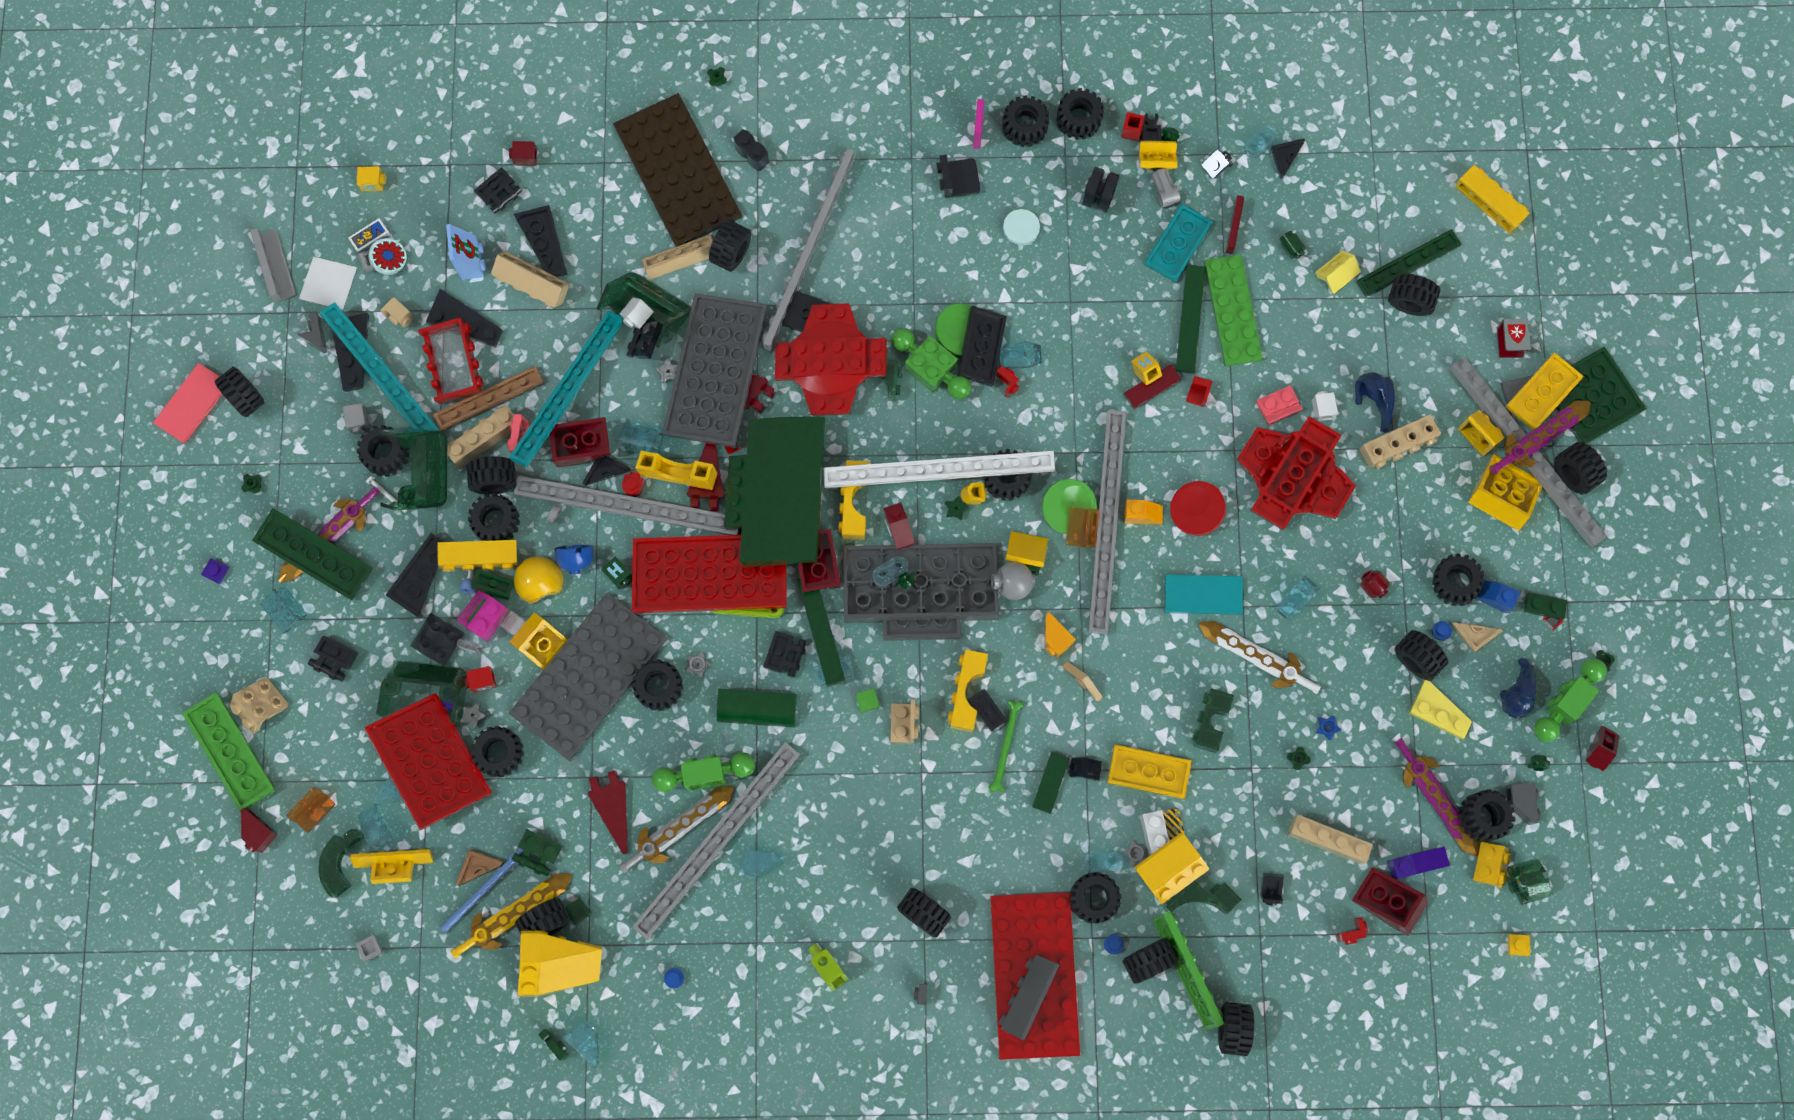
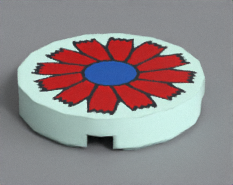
M390 238L375 241L368 254L371 266L379 273L385 275L398 273V271L404 268L407 259L403 246Z

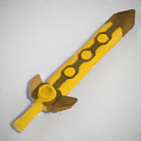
M554 874L533 888L532 891L484 921L483 924H481L482 912L475 915L470 926L471 938L450 950L453 957L456 959L475 944L483 949L496 950L501 947L502 944L493 939L513 927L516 920L528 910L549 899L556 898L566 891L572 874Z

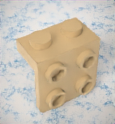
M262 678L233 694L230 703L232 712L240 717L243 726L250 730L252 734L260 731L263 721L288 707L287 701L268 678Z

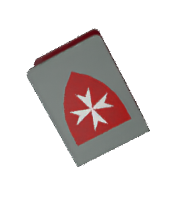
M1528 318L1503 319L1496 327L1499 358H1522L1524 351L1531 349Z

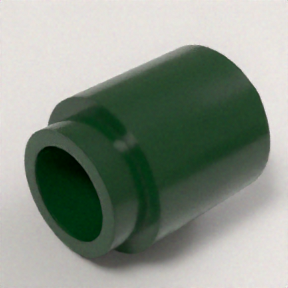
M1288 231L1279 239L1281 241L1280 245L1291 259H1298L1305 254L1306 246L1296 233Z

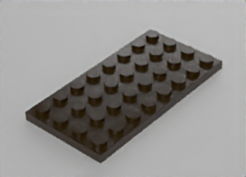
M679 93L613 123L675 247L720 228L728 220L735 221L742 217L731 192Z

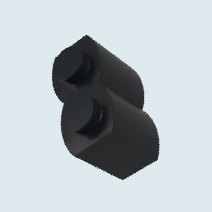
M742 129L733 137L736 151L739 155L748 159L749 164L755 170L761 171L769 164L766 148L759 142H756L749 131Z

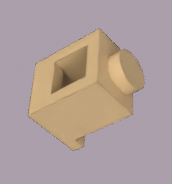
M394 297L380 310L394 325L399 324L403 328L409 326L414 318L410 311Z

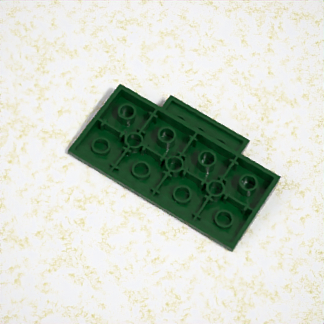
M802 416L749 419L747 455L729 456L724 528L727 530L742 529L739 563L744 567L817 562L825 417Z

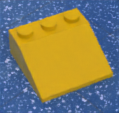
M1493 454L1477 482L1468 503L1519 531L1530 518L1542 485L1533 475L1511 463L1499 470L1497 474H1492L1490 466L1502 460V458Z

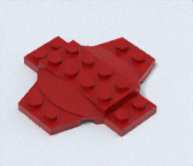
M849 303L812 305L804 331L792 342L775 343V380H795L803 389L812 416L849 415L857 393V386L861 382L864 383L868 377L887 376V339H867L858 330Z
M1308 416L1300 431L1287 435L1256 427L1237 458L1240 465L1255 480L1259 497L1250 511L1281 530L1286 528L1293 515L1306 512L1336 519L1356 487L1341 468H1337L1335 465V456L1332 450L1342 435Z

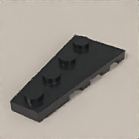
M550 205L515 213L514 216L543 269L555 277L567 275Z
M439 289L426 323L433 326L456 318H462L470 325V339L496 348L503 330L442 289ZM460 329L450 331L454 334L462 336Z
M364 313L347 317L366 340L368 338L367 325L369 314ZM333 332L343 391L349 392L362 389L364 387L365 370Z
M430 533L386 593L388 598L416 617H419L439 567L438 542H444L432 533Z

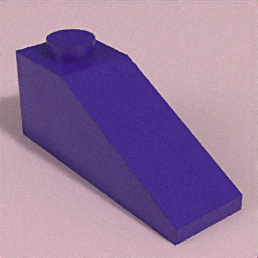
M1445 847L1387 861L1391 877L1394 879L1450 866Z

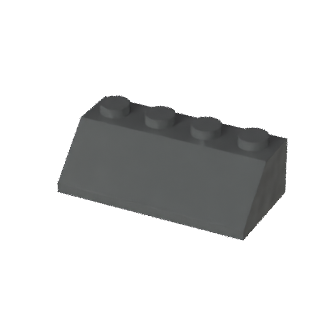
M1035 955L1034 958H1029L1025 966L1028 971L1025 977L1021 975L1016 985L1019 990L1016 995L1012 994L1007 1004L1011 1007L1007 1014L1003 1013L999 1024L1002 1025L1001 1030L1021 1040H1025L1059 968L1058 964L1038 955Z

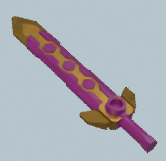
M1573 402L1557 413L1556 416L1517 442L1514 433L1510 434L1506 438L1504 446L1506 457L1490 466L1492 474H1497L1499 470L1509 463L1518 465V467H1532L1537 462L1527 457L1588 416L1591 402Z
M374 486L359 502L350 499L338 500L333 506L343 510L335 515L317 534L334 543L354 524H356L357 532H360L365 527L367 517L363 508L381 492ZM286 562L281 566L278 581L295 580L303 571Z
M1403 738L1395 741L1394 744L1408 761L1403 770V782L1406 787H1410L1414 778V782L1440 816L1462 851L1478 856L1479 842H1477V839H1471L1470 834L1466 835L1464 833L1465 828L1460 826L1462 821L1458 820L1460 813L1429 769L1439 767L1436 760L1425 756L1415 758L1404 743Z

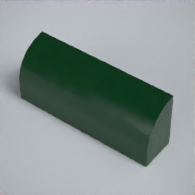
M718 689L717 722L795 728L797 694Z

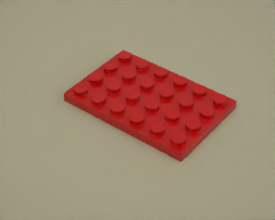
M437 693L364 727L369 740L420 831L492 794L480 770L473 763L469 750Z

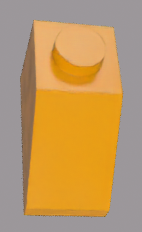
M1127 499L1124 505V524L1162 525L1163 506L1147 500Z
M1048 612L1045 616V650L1052 657L1055 655L1059 658L1075 643L1076 639Z

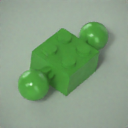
M899 328L892 334L891 342L893 347L900 352L908 351L912 354L905 361V370L932 393L944 381L948 385V393L954 399L961 400L970 394V381L966 377L951 374L958 365V359L934 338L929 336L918 346L915 343L913 332L907 328Z
M1596 658L1586 660L1581 666L1582 676L1575 679L1571 678L1559 687L1560 693L1556 697L1553 696L1546 704L1548 708L1545 712L1550 716L1540 718L1534 725V734L1539 740L1543 742L1554 741L1560 734L1559 723L1562 726H1566L1575 722L1599 693V690L1591 685V683L1601 682L1606 677L1607 668L1604 662Z
M745 752L735 754L729 762H723L720 756L716 757V754L704 756L703 760L690 758L686 759L685 763L680 764L681 771L674 772L669 767L657 769L653 773L652 784L660 792H669L677 783L681 782L684 783V788L688 792L726 785L725 774L733 773L737 777H747L754 771L755 761L750 754Z

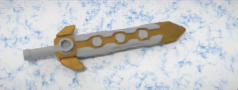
M734 786L716 787L649 838L648 828L645 827L641 830L637 840L639 852L619 865L623 873H626L628 869L643 858L651 863L666 862L669 857L659 854V852H663L682 838L688 831L728 804L733 794Z

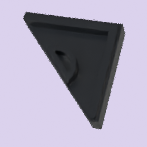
M1304 138L1271 147L1280 179L1285 176L1303 146Z
M603 456L595 459L583 481V485L587 486L630 472L631 469L620 462Z

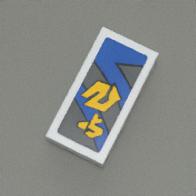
M380 218L348 237L356 251L361 253L370 248L375 241L386 238L390 233Z

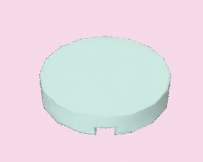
M1018 209L1009 213L1003 225L1004 235L1008 241L1020 246L1029 245L1035 241L1040 229V223L1036 215L1025 209Z

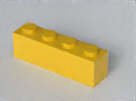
M1475 165L1455 185L1460 192L1509 234L1530 214L1523 204L1518 203L1509 192L1504 191L1495 180L1489 178L1483 169Z
M516 540L438 542L439 569H443L445 572L455 571V568H462L463 571H473L474 568L493 570L494 567L510 570L513 569V566H518Z

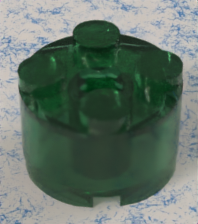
M1528 860L1507 867L1511 882H1508L1509 890L1512 894L1515 893L1521 905L1550 896L1551 886L1549 878H1544L1543 873L1546 871L1539 860Z

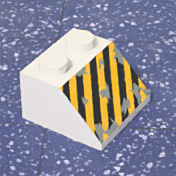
M1179 808L1156 811L1140 816L1149 855L1153 854L1181 832L1184 833Z

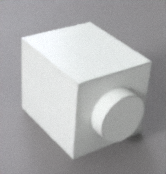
M633 297L619 315L624 318L623 322L628 327L640 329L653 311L641 299Z
M1321 391L1314 396L1312 405L1315 420L1326 421L1335 419L1338 415L1334 392Z

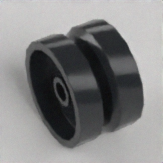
M1095 166L1091 177L1088 179L1082 205L1092 208L1096 199L1099 198L1097 210L1107 213L1120 174L1110 172L1104 182V169Z

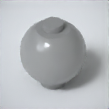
M1020 562L1006 563L998 570L997 574L991 575L992 589H998L999 593L1009 600H1020L1026 597L1031 592L1032 587L1035 586V575H1032L1031 570Z

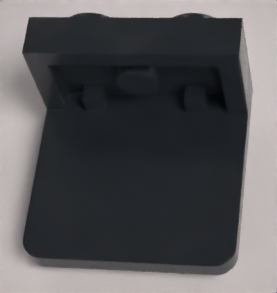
M947 154L939 155V162L936 163L937 173L941 174L939 185L940 190L944 191L945 198L980 192V182L974 158L948 162Z

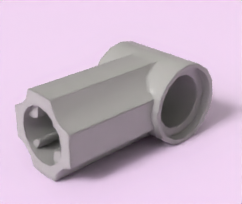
M1159 169L1152 173V178L1158 191L1157 197L1160 206L1166 207L1179 203L1180 194L1177 187L1173 186L1168 170Z

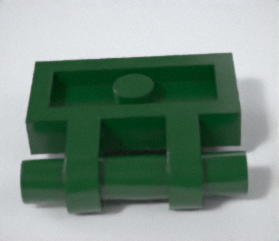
M526 829L517 846L523 849L524 852L522 856L514 853L511 860L517 862L521 867L526 866L534 870V873L538 875L548 876L551 869L544 865L546 861L554 864L563 846ZM530 853L540 857L538 863L528 859Z

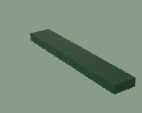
M1450 229L1361 277L1356 283L1365 297L1393 283L1396 276L1410 274L1460 247L1461 242L1453 230Z
M1189 264L1186 266L1176 372L1191 374L1195 372L1205 266Z
M798 578V585L826 685L829 687L846 682L820 589L803 592L801 579Z

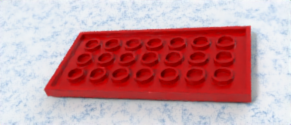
M741 535L633 538L632 613L787 608V565L744 567L739 563Z
M1070 892L990 896L999 1060L1080 1056ZM1035 955H1038L1058 964L1059 968L1025 1040H1021L1001 1030L1002 1025L999 1024L1003 1013L1007 1014L1011 1007L1007 1004L1012 994L1016 995L1019 990L1016 985L1021 975L1025 977L1028 971L1025 966L1029 958H1034Z

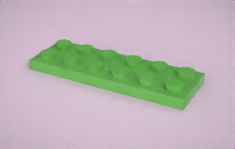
M1242 255L1205 260L1204 266L1225 367L1262 361L1263 357Z
M213 693L182 713L239 811L243 808H249L276 790L219 693Z
M1170 911L1152 918L1161 939H1168L1179 960L1174 965L1204 1029L1208 1030L1223 1025V1014L1213 1001L1214 995L1212 991L1207 989L1204 982V974L1201 970H1198L1195 964L1196 958L1186 945L1187 939L1185 935L1180 933L1178 929L1177 918Z

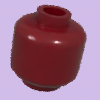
M1371 569L1361 577L1360 586L1370 598H1382L1388 593L1387 589L1390 582L1381 571Z

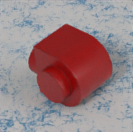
M630 472V475H624L622 488L627 496L638 497L643 491L645 481L641 478V474Z

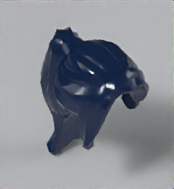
M1375 372L1362 374L1355 382L1356 405L1362 404L1363 396L1374 400L1381 414L1380 432L1386 433L1390 428L1394 409L1395 391L1393 381L1390 377H1383Z
M1524 658L1518 660L1521 669L1516 683L1510 687L1507 693L1505 690L1500 692L1503 711L1514 719L1523 718L1534 709L1537 685L1534 666Z

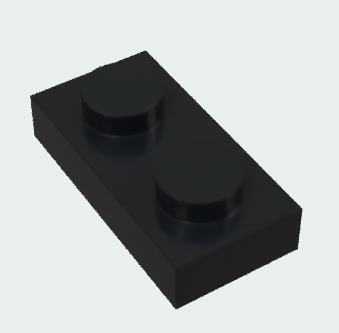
M985 689L968 700L972 707L977 710V714L990 732L1007 721Z

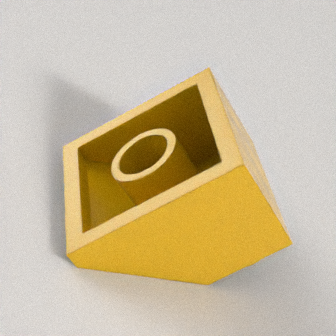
M1480 410L1469 416L1458 428L1461 434L1482 456H1485L1505 438L1502 431L1490 422L1489 417Z
M533 613L509 643L544 670L568 639L539 615Z

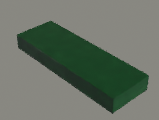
M1051 751L1032 808L1051 814L1070 758Z

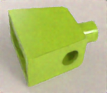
M818 943L808 949L813 957L810 960L832 991L849 980L827 949L822 950ZM825 961H828L825 966H822Z

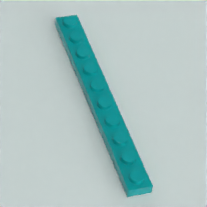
M334 302L320 311V316L436 457L442 453L449 441L339 306Z
M607 311L510 454L511 461L528 467L624 324L622 316Z

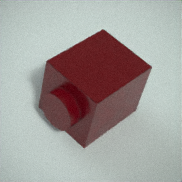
M512 141V148H509V158L512 159L515 166L537 165L538 149L535 142Z

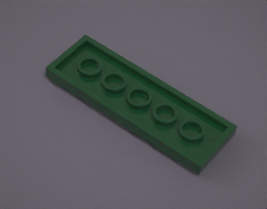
M274 508L271 509L252 539L256 544L352 601L373 569L371 566Z

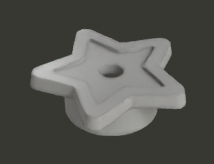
M666 359L663 366L657 367L656 371L661 374V382L675 380L678 365H672Z
M703 652L695 657H687L690 663L687 669L688 673L696 672L699 677H702L704 669L711 666L709 662L704 660Z
M478 703L471 708L465 706L462 708L465 715L461 719V723H470L473 728H476L478 722L486 718V715L480 712Z
M1132 840L1129 849L1123 851L1122 854L1129 858L1130 866H1133L1135 863L1146 859L1144 852L1147 846H1138Z

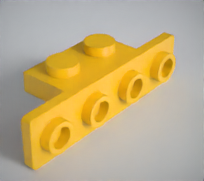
M418 849L411 851L398 850L395 852L379 851L377 853L361 852L351 854L350 860L354 868L372 867L371 883L381 884L412 882L414 864L433 863V856L429 849Z

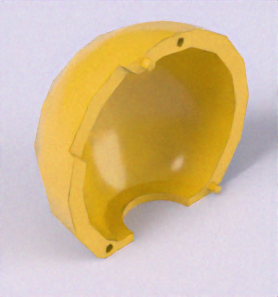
M530 557L521 562L515 571V591L521 599L529 604L538 602L545 596L559 593L562 590L564 581L562 570L557 563L547 557Z

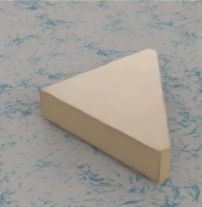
M1457 622L1451 624L1473 653L1503 632L1502 629L1488 628L1486 626Z
M1069 662L1063 665V669L1076 677L1074 680L1084 690L1087 689L1095 701L1099 702L1103 698L1087 674Z

